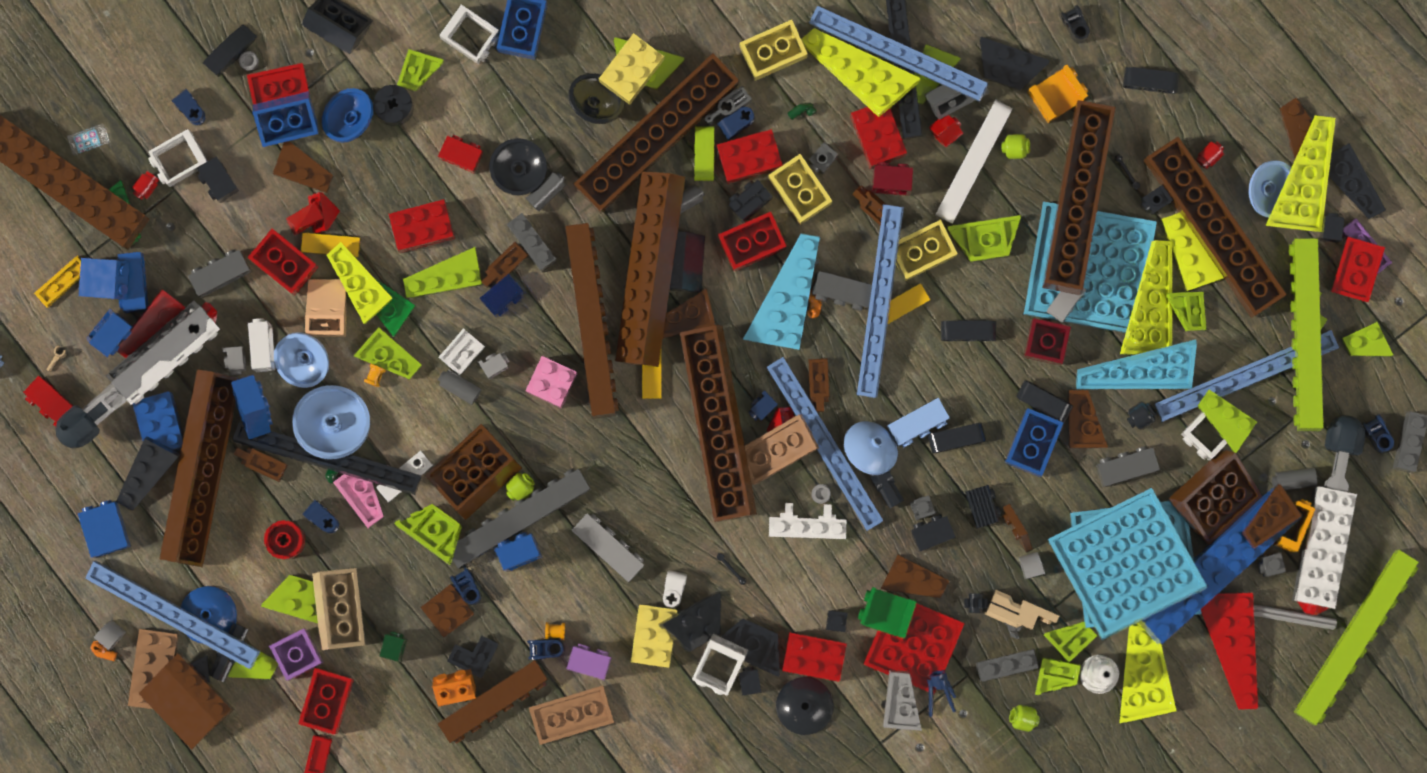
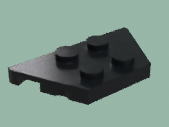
M980 37L983 73L986 80L1021 91L1050 62V60Z
M715 592L659 623V627L671 634L670 637L678 641L680 646L686 651L694 650L710 641L713 634L720 635L721 593Z
M742 619L721 636V638L748 650L743 660L744 662L779 677L778 634L746 619Z

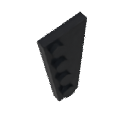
M1350 143L1332 152L1329 168L1331 180L1368 220L1386 211Z
M146 436L116 502L133 511L181 454Z

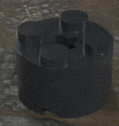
M385 85L377 92L374 98V110L380 120L387 125L398 126L406 123L413 114V100L407 90L401 86ZM396 102L398 107L391 109L390 104Z

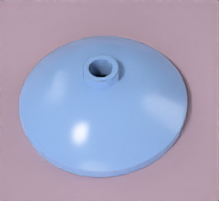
M1272 160L1263 163L1255 170L1250 180V202L1256 212L1264 217H1270L1291 170V167L1282 161Z
M291 333L283 337L275 347V367L281 377L288 383L297 387L308 388L317 385L325 378L329 369V358L326 349L315 337L306 333Z
M869 421L858 422L845 435L844 449L851 463L862 472L871 475H881L888 472L895 465L898 457L896 442L892 435L881 425Z

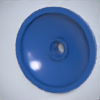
M356 88L345 89L332 97L326 105L322 116V126L326 135L336 142L344 143L352 141L363 134L373 116V104L370 97L362 90Z
M204 586L193 590L184 598L180 606L227 633L230 631L233 623L237 621V609L233 599L228 593L217 587ZM205 611L209 612L207 619L203 617ZM187 635L190 639H192V640H194V641H196V642H198V643H201L200 641H198V640H196V639L190 637L189 635Z

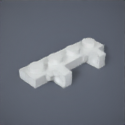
M785 503V513H780V518L769 517V537L846 539V520L836 519V515H831V504H824L823 516H819L818 519L797 518L798 515H793V503Z

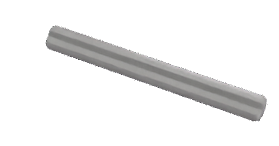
M1254 604V616L1331 630L1336 629L1337 620L1333 618Z

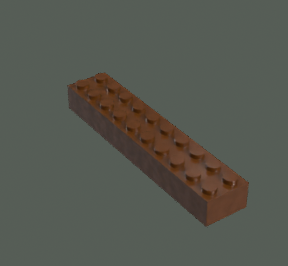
M712 53L574 183L575 188L602 214L641 177L642 172L649 170L716 107L724 97L732 92L739 85V80Z
M1078 100L1075 105L1042 288L1080 295L1083 290L1116 107Z
M0 115V162L128 250L150 219Z
M1176 137L1145 158L1144 162L1159 184H1163L1172 197V203L1178 212L1181 213L1251 318L1286 296L1276 278L1179 137Z
M642 172L616 362L659 367L685 183L684 176L671 173Z
M589 223L565 226L593 419L616 416V411H619L618 399L613 396V392L617 391L615 380L611 379L610 373H614L612 360H608L611 348L609 341L605 339V336L609 334L607 323L603 322L602 318L606 316L604 303H600V298H603L601 284L597 282V279H601L599 266L595 265L594 261L598 260L596 246L592 247V241H595L593 227H589Z
M713 325L680 332L714 522L757 515L723 326Z
M197 370L160 560L203 568L236 403L231 382L240 378L211 371Z

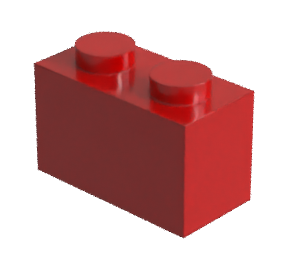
M452 135V137L446 136L438 158L475 174L483 155V151L480 150L481 146L472 142L466 144L462 142V138L456 135Z

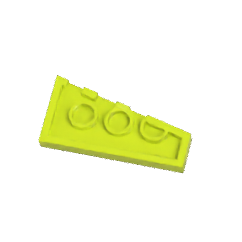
M1181 213L1161 219L1169 241H1172V251L1187 291L1224 278Z
M341 242L327 254L365 325L393 298Z

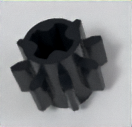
M970 593L969 599H964V608H969L968 613H983V608L988 606V599H983V594Z

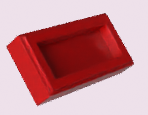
M313 735L304 773H325L332 739Z

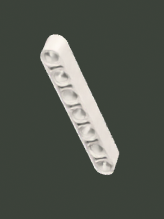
M995 100L946 193L936 216L953 223L1013 108Z

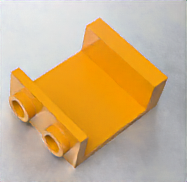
M1067 64L1063 69L1037 86H1032L1027 91L1047 123L1073 108L1078 100L1084 101L1088 97L1086 86L1083 83H1079L1076 78L1078 77L1073 67L1069 68Z
M1303 499L1293 502L1297 510L1304 512L1293 539L1280 537L1274 542L1275 546L1291 553L1298 551L1316 509L1311 507L1312 503Z

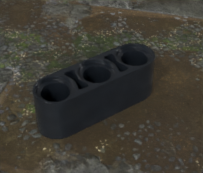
M1125 67L1123 87L1177 94L1180 74L1169 71Z
M941 321V341H996V321Z
M1024 380L1016 395V398L1063 423H1065L1073 408V405L1027 380Z
M982 422L928 435L932 454L986 441Z

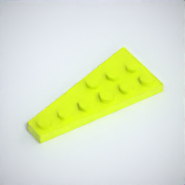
M815 28L801 39L804 47L878 117L883 115L921 82V78Z
M1314 116L1265 226L1322 232L1336 118Z
M1155 240L1151 243L1120 354L1137 355L1172 346V306L1166 294L1172 293V241Z
M1139 623L1129 626L1120 723L1175 712L1176 706L1162 645L1156 644Z

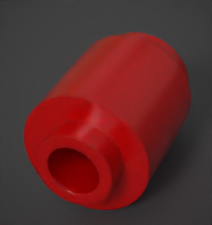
M1211 141L1198 154L1196 161L1206 170L1209 167L1212 168L1224 156L1223 146L1217 141L1215 143Z
M146 171L132 187L134 190L132 194L140 200L143 198L148 199L158 186L157 182L159 179Z

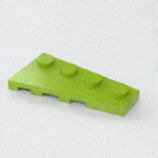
M473 247L404 278L406 298L482 285L476 248Z

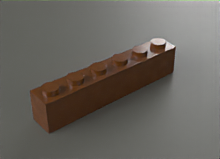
M534 660L439 722L438 726L449 743L455 742L457 744L465 739L464 734L471 731L473 734L482 728L480 724L487 720L489 723L498 717L496 713L499 711H508L514 707L513 702L516 700L523 701L531 696L529 692L533 689L538 691L546 686L545 681L548 678L538 662Z

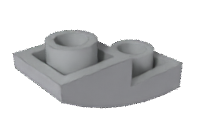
M1083 287L1080 295L1060 292L1048 308L1047 313L1063 322L1073 311L1076 303L1085 294L1086 289Z

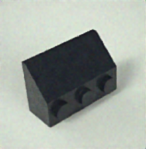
M316 0L307 9L301 25L337 46L342 51L351 54L360 44L374 20L341 0Z
M677 232L669 291L701 293L705 249L704 235Z

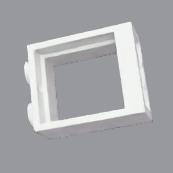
M461 5L439 36L443 41L479 64L480 61L484 62L488 57L490 47L498 43L500 32L494 26ZM466 16L491 33V36L477 56L451 39Z
M189 129L148 151L151 156L148 158L153 168L157 167L160 172L157 174L162 184L166 183L169 187L198 171L197 168L208 162ZM186 140L198 163L170 179L158 156Z
M263 318L253 319V323H248L251 368L256 372L276 371L272 325Z
M1201 412L1181 435L1184 436L1183 441L1190 447L1193 445L1198 450L1197 454L1205 460L1207 458L1211 460L1227 442L1222 440L1210 452L1190 433L1206 417Z
M713 634L692 680L702 687L707 686L713 689L719 695L724 694L727 696L748 650ZM711 649L738 660L728 683L702 672Z

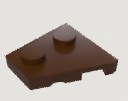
M1008 504L1003 507L1005 512L1003 518L1008 526H1012V533L1015 539L1020 541L1027 553L1032 550L1028 533L1011 505Z

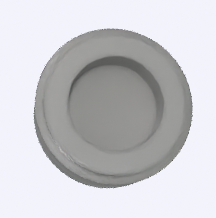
M246 51L241 54L239 64L244 70L253 71L258 67L259 59L255 53Z
M819 484L812 490V499L819 504L826 503L830 499L831 491L826 485Z

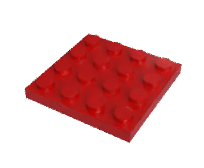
M916 603L905 638L903 639L877 630L863 665L889 675L890 670L909 671L912 685L929 692L927 680L931 679L930 674L938 670L945 671L965 623ZM933 687V694L935 695L937 690Z

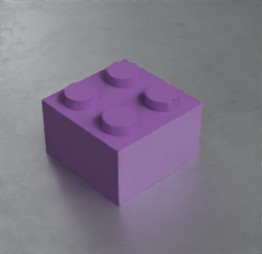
M306 628L269 646L286 681H290L324 663Z
M578 644V647L573 646L567 669L605 680L612 657H608L609 653L598 649L595 653L589 651L590 647Z

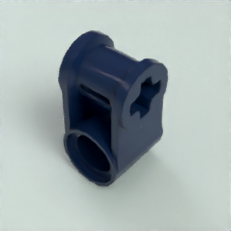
M187 89L171 100L193 125L198 126L205 122L206 115ZM196 112L199 117L195 118L193 113Z
M742 107L722 119L718 126L726 138L730 140L754 122V113L749 107ZM745 113L747 115L750 113L749 120L742 119V114Z
M1376 415L1375 419L1368 423H1362L1365 434L1376 451L1385 453L1393 447L1394 440L1380 415ZM1380 439L1387 440V448H1382L1380 446Z
M315 499L302 514L327 533L332 534L339 529L340 524L337 518ZM327 521H332V528L327 527Z
M467 567L456 576H450L451 581L466 603L476 605L480 602L481 592ZM470 591L477 593V598L474 601H469L467 598V594Z
M560 640L527 641L530 646L528 660L560 657L565 652V645ZM554 643L560 645L561 649L558 654L551 652V646Z

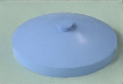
M329 385L313 389L301 398L293 413V431L298 443L307 452L319 458L338 459L354 453L365 442L370 429V415L365 402L355 392L341 386Z

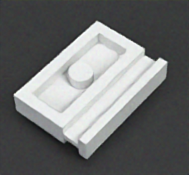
M463 328L439 358L460 376L485 346Z

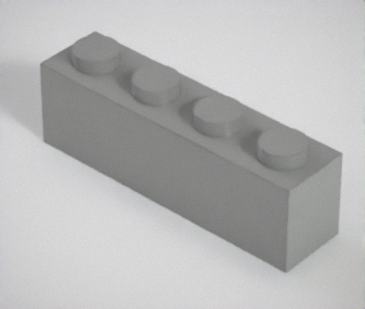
M586 514L572 531L626 581L630 582L644 567L642 564L644 559L636 552L632 555L628 551L629 546L622 539L618 542L613 537L615 533L610 528L606 527L604 529L599 525L601 520L594 514L591 516Z

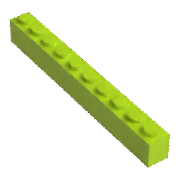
M1294 239L1292 244L1289 245V255L1293 258V263H1290V275H1293V282L1290 283V293L1294 295V301H1291V312H1294V320H1291V330L1295 332V338H1292V350H1295V357L1292 358V368L1296 369V376H1293V388H1296V395L1293 396V406L1297 407V414H1294V426H1297V431H1321L1323 429L1318 239Z
M1401 550L1394 551L1293 713L1312 725L1322 723L1326 717L1324 712L1327 707L1331 708L1336 701L1334 696L1338 690L1342 691L1347 683L1345 681L1348 674L1352 675L1357 667L1356 661L1365 655L1367 651L1366 645L1377 636L1376 629L1379 625L1382 626L1388 618L1386 616L1388 610H1392L1397 604L1398 600L1396 598L1398 594H1402L1408 586L1407 580L1416 574L1418 561Z

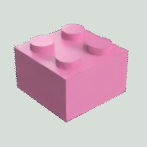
M542 356L527 386L526 392L562 409L577 377V372Z

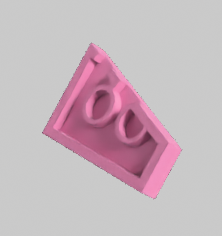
M345 474L333 482L367 528H370L384 517L372 482Z

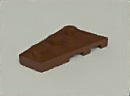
M1294 98L1279 109L1285 131H1287L1294 161L1312 123L1311 118L1297 98Z
M290 141L284 142L273 175L327 194L333 175Z
M707 289L666 313L662 339L680 335V332L715 325Z
M1069 390L1068 402L1073 405L1069 413V448H1108L1089 391Z
M1281 484L1275 487L1242 532L1252 548L1258 547L1301 517V514Z

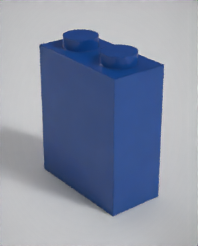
M81 258L79 296L127 300L129 261Z
M107 500L101 502L100 507L93 508V506L83 508L81 513H78L91 558H97L131 547L117 502Z

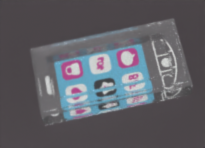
M103 123L67 136L73 155L110 142Z

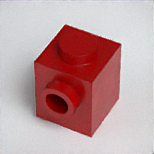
M947 115L940 120L938 119L929 127L936 140L945 148L963 134L960 129L961 123L955 116L952 118Z

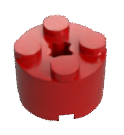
M281 520L273 523L266 530L264 545L273 557L289 560L297 557L302 552L305 546V535L297 524ZM286 535V538L289 539V542H286L285 545H283V542H281L280 539L284 538Z

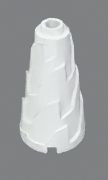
M1094 655L1083 662L1079 675L1083 686L1087 690L1101 694L1109 692L1116 685L1119 678V670L1111 658L1105 655Z

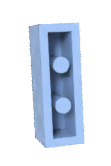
M937 398L889 424L887 428L897 446L902 445L906 447L913 443V438L917 436L923 438L930 434L929 430L936 426L939 429L947 425L946 420L949 419V416L941 401Z

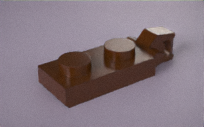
M860 185L852 195L859 200L860 208L881 226L883 205L887 204L876 194L872 193V191Z
M515 241L488 267V270L485 272L488 276L481 281L486 288L494 282L498 285L529 255Z
M828 358L808 359L811 403L816 402L817 412H824V402H829Z
M237 448L234 453L235 456L243 459L241 464L278 482L281 481L288 466L255 449L248 448L245 452Z

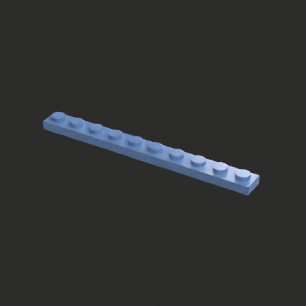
M819 6L816 7L809 22L819 29L979 102L988 86V83Z
M883 205L857 395L876 398L878 395L904 207Z
M1332 330L1321 334V356L1339 348ZM1289 347L1155 403L1154 405L1161 421L1164 422L1197 408V405L1208 390L1223 397L1291 369L1295 350Z
M782 357L767 366L768 371L795 415H803L819 446L817 451L866 531L883 522L877 509L785 359Z
M93 561L85 579L249 669L253 667L260 653L258 649L97 561Z

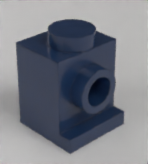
M766 391L762 393V399L758 397L751 403L753 407L748 414L755 421L757 419L762 421L778 406Z

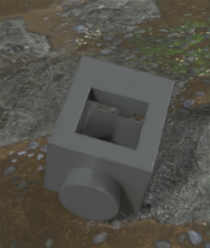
M823 142L809 159V167L817 174L818 172L824 174L837 159L838 154ZM824 156L826 160L820 162L818 158Z
M929 495L909 502L915 520L935 514Z

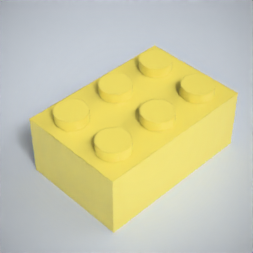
M792 20L740 42V49L755 81L804 60L808 55Z
M633 33L600 76L599 82L630 105L662 64L664 56Z
M801 154L768 175V179L800 225L832 204L831 198Z
M939 220L899 239L896 265L904 281L957 256L958 253L942 221Z
M639 605L631 662L670 668L674 639L670 637L671 634L665 629H661L658 624L677 614L678 610Z

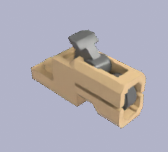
M995 590L990 601L991 603L985 615L1003 622L1008 628L1010 637L1014 639H1019L1017 632L1020 631L1022 626L1032 630L1038 616L1041 617V622L1051 625V622L1057 623L1059 618L1058 615L1024 600L1020 605L1014 603L1011 596Z

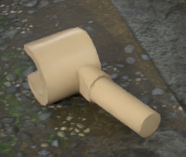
M56 346L54 349L55 356L47 368L50 372L56 362L66 356V350L61 355L57 354L60 346Z

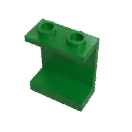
M874 587L871 588V591L867 590L864 601L867 602L865 609L861 608L858 619L861 620L860 624L904 639L917 601L906 599Z

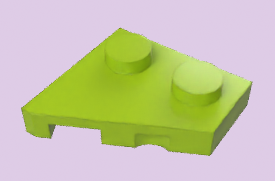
M408 49L397 85L416 92L441 67L444 60Z
M1085 622L1044 634L1045 638L1068 662L1097 637L1090 627H1085Z
M260 651L251 669L235 662L228 677L271 679L279 665L276 659Z

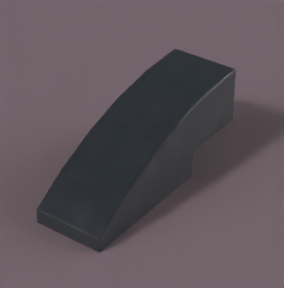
M242 24L202 63L219 78L231 64L233 65L258 36Z

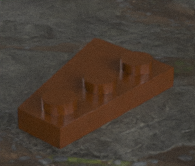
M897 555L883 582L881 590L941 598L949 580Z

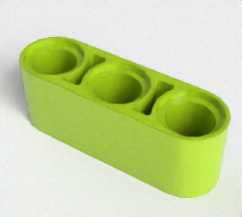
M695 126V181H714V126Z

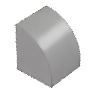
M1037 552L1018 557L1024 579L1045 574Z
M110 620L94 638L105 648L112 650L126 634V631L113 620Z

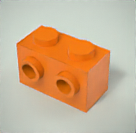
M471 669L458 670L455 673L439 674L433 677L432 688L438 707L476 699V686Z

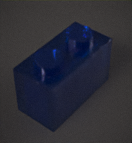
M508 274L479 299L495 318L498 315L502 317L509 311L508 307L512 303L516 305L524 298L522 296L524 291Z

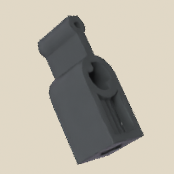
M740 86L719 102L716 112L705 117L706 124L711 125L718 117L722 116L725 118L740 108L746 107L752 103L751 97L743 86ZM725 104L726 106L730 105L732 109L728 112L727 110L723 111L721 107Z

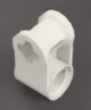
M668 570L663 594V602L666 607L674 609L679 606L687 574ZM671 594H674L677 601L669 604V600L666 599L671 597Z

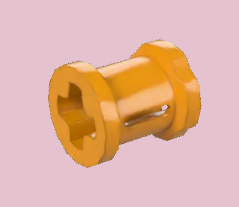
M370 364L369 367L371 369L364 382L379 388V382L383 373H386V370Z
M546 622L545 639L561 638V640H565V623L549 624V622Z

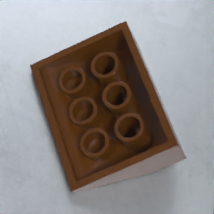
M480 424L434 466L425 477L451 506L467 520L518 473L522 467L489 431Z
M1222 449L1169 499L1180 516L1210 546L1251 508L1262 495L1237 454Z
M178 653L139 693L191 750L234 710L182 653Z

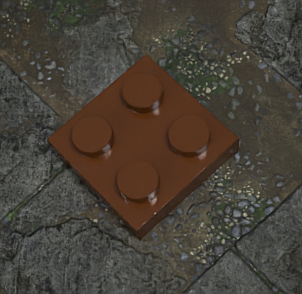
M452 584L448 585L420 607L444 638L474 615V612Z

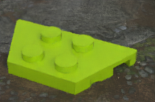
M614 37L617 55L627 41ZM657 50L664 56V61L646 83L645 87L658 90L663 82L684 62V57Z
M1021 216L948 226L947 230L970 262L1007 257L1010 254Z
M431 504L421 511L410 514L411 517L395 522L399 529L448 565L452 563L462 527L446 513Z
M289 575L261 605V607L318 624L312 581Z

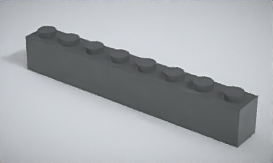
M570 469L564 473L565 477L561 480L556 478L547 483L549 487L542 490L539 488L531 493V498L515 502L516 507L511 510L505 508L498 513L499 517L494 520L489 518L481 523L482 527L479 529L472 528L465 532L466 536L460 540L458 538L452 559L457 568L460 569L498 546V543L510 539L591 490L580 470Z

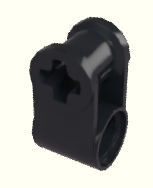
M1075 5L1073 9L1065 13L1061 12V20L1072 40L1079 44L1084 43L1089 36L1090 29L1080 7ZM1081 29L1085 32V36L1079 37L1075 31Z

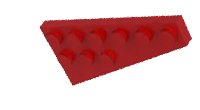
M1253 593L1217 594L1201 608V613L1238 710L1258 709Z

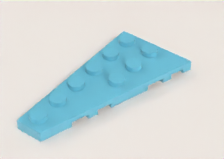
M800 234L743 340L800 349L820 236Z
M1192 340L1077 369L1076 387L1077 389H1191L1197 342Z

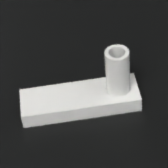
M419 451L399 469L422 476L433 465ZM382 485L376 487L388 502L392 501L402 492Z

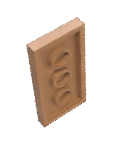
M802 414L797 415L745 445L749 473L753 485L760 483L819 449Z
M139 629L128 706L153 709L139 693L175 657L179 634Z
M603 685L529 707L540 745L614 723Z

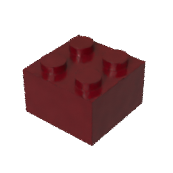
M878 163L873 169L872 193L910 196L913 168H909L908 164H898L895 167L890 166V163Z
M1033 318L1023 358L1061 366L1064 361L1071 326Z

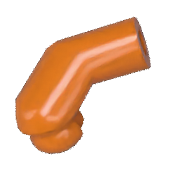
M810 290L808 299L810 305L807 315L809 318H817L821 312L822 302L816 300V296L811 295L812 290Z
M94 641L91 644V651L96 657L111 661L116 660L117 652L108 650L98 641Z

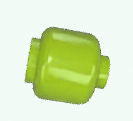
M1024 134L1007 135L1005 141H1002V153H1006L1008 159H1023L1030 153V140Z
M516 473L506 483L508 490L506 494L513 501L515 499L518 501L526 499L534 491L533 485L535 483L528 474Z
M1022 704L1013 708L1009 716V721L1015 729L1030 732L1034 727H1037L1040 720L1035 708Z

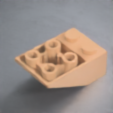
M308 279L305 333L313 337H346L347 292L341 280Z

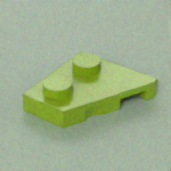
M1203 292L1166 294L1185 331L1206 330Z
M1378 322L1342 338L1350 356L1390 357L1393 355Z
M1042 657L1035 695L1059 690L1066 686L1077 685L1081 665Z

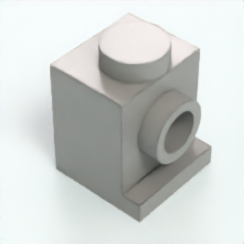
M244 347L223 348V352L227 354V357H224L225 368H228L231 376L241 375L242 371H247Z
M504 352L498 355L496 353L489 355L485 363L482 360L479 361L489 380L508 369L507 363L510 362Z

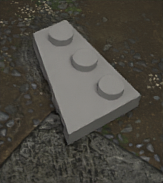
M889 671L883 721L884 728L922 731L909 671Z

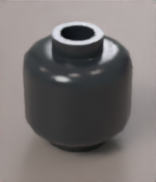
M1141 401L1128 410L1129 418L1127 420L1132 428L1137 427L1139 430H1144L1155 422L1157 414L1149 402Z

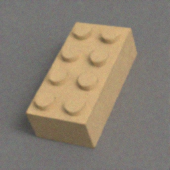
M356 568L313 573L321 651L365 645Z

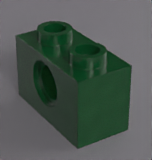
M391 631L390 635L385 634L379 657L402 662L408 639H404V634Z

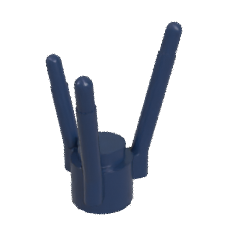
M944 670L931 673V679L927 680L929 685V716H933V687L936 690L944 689L952 712L955 713L956 709L951 695L953 698H956V694L948 680L947 674Z

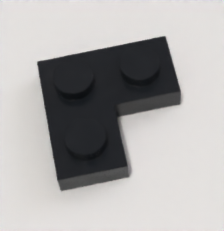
M481 635L473 652L455 644L447 662L463 670L471 669L473 675L482 679L499 644Z

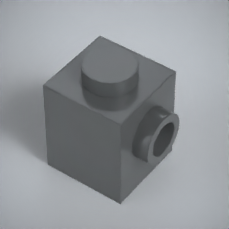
M1281 553L1259 558L1258 568L1263 577L1286 572Z

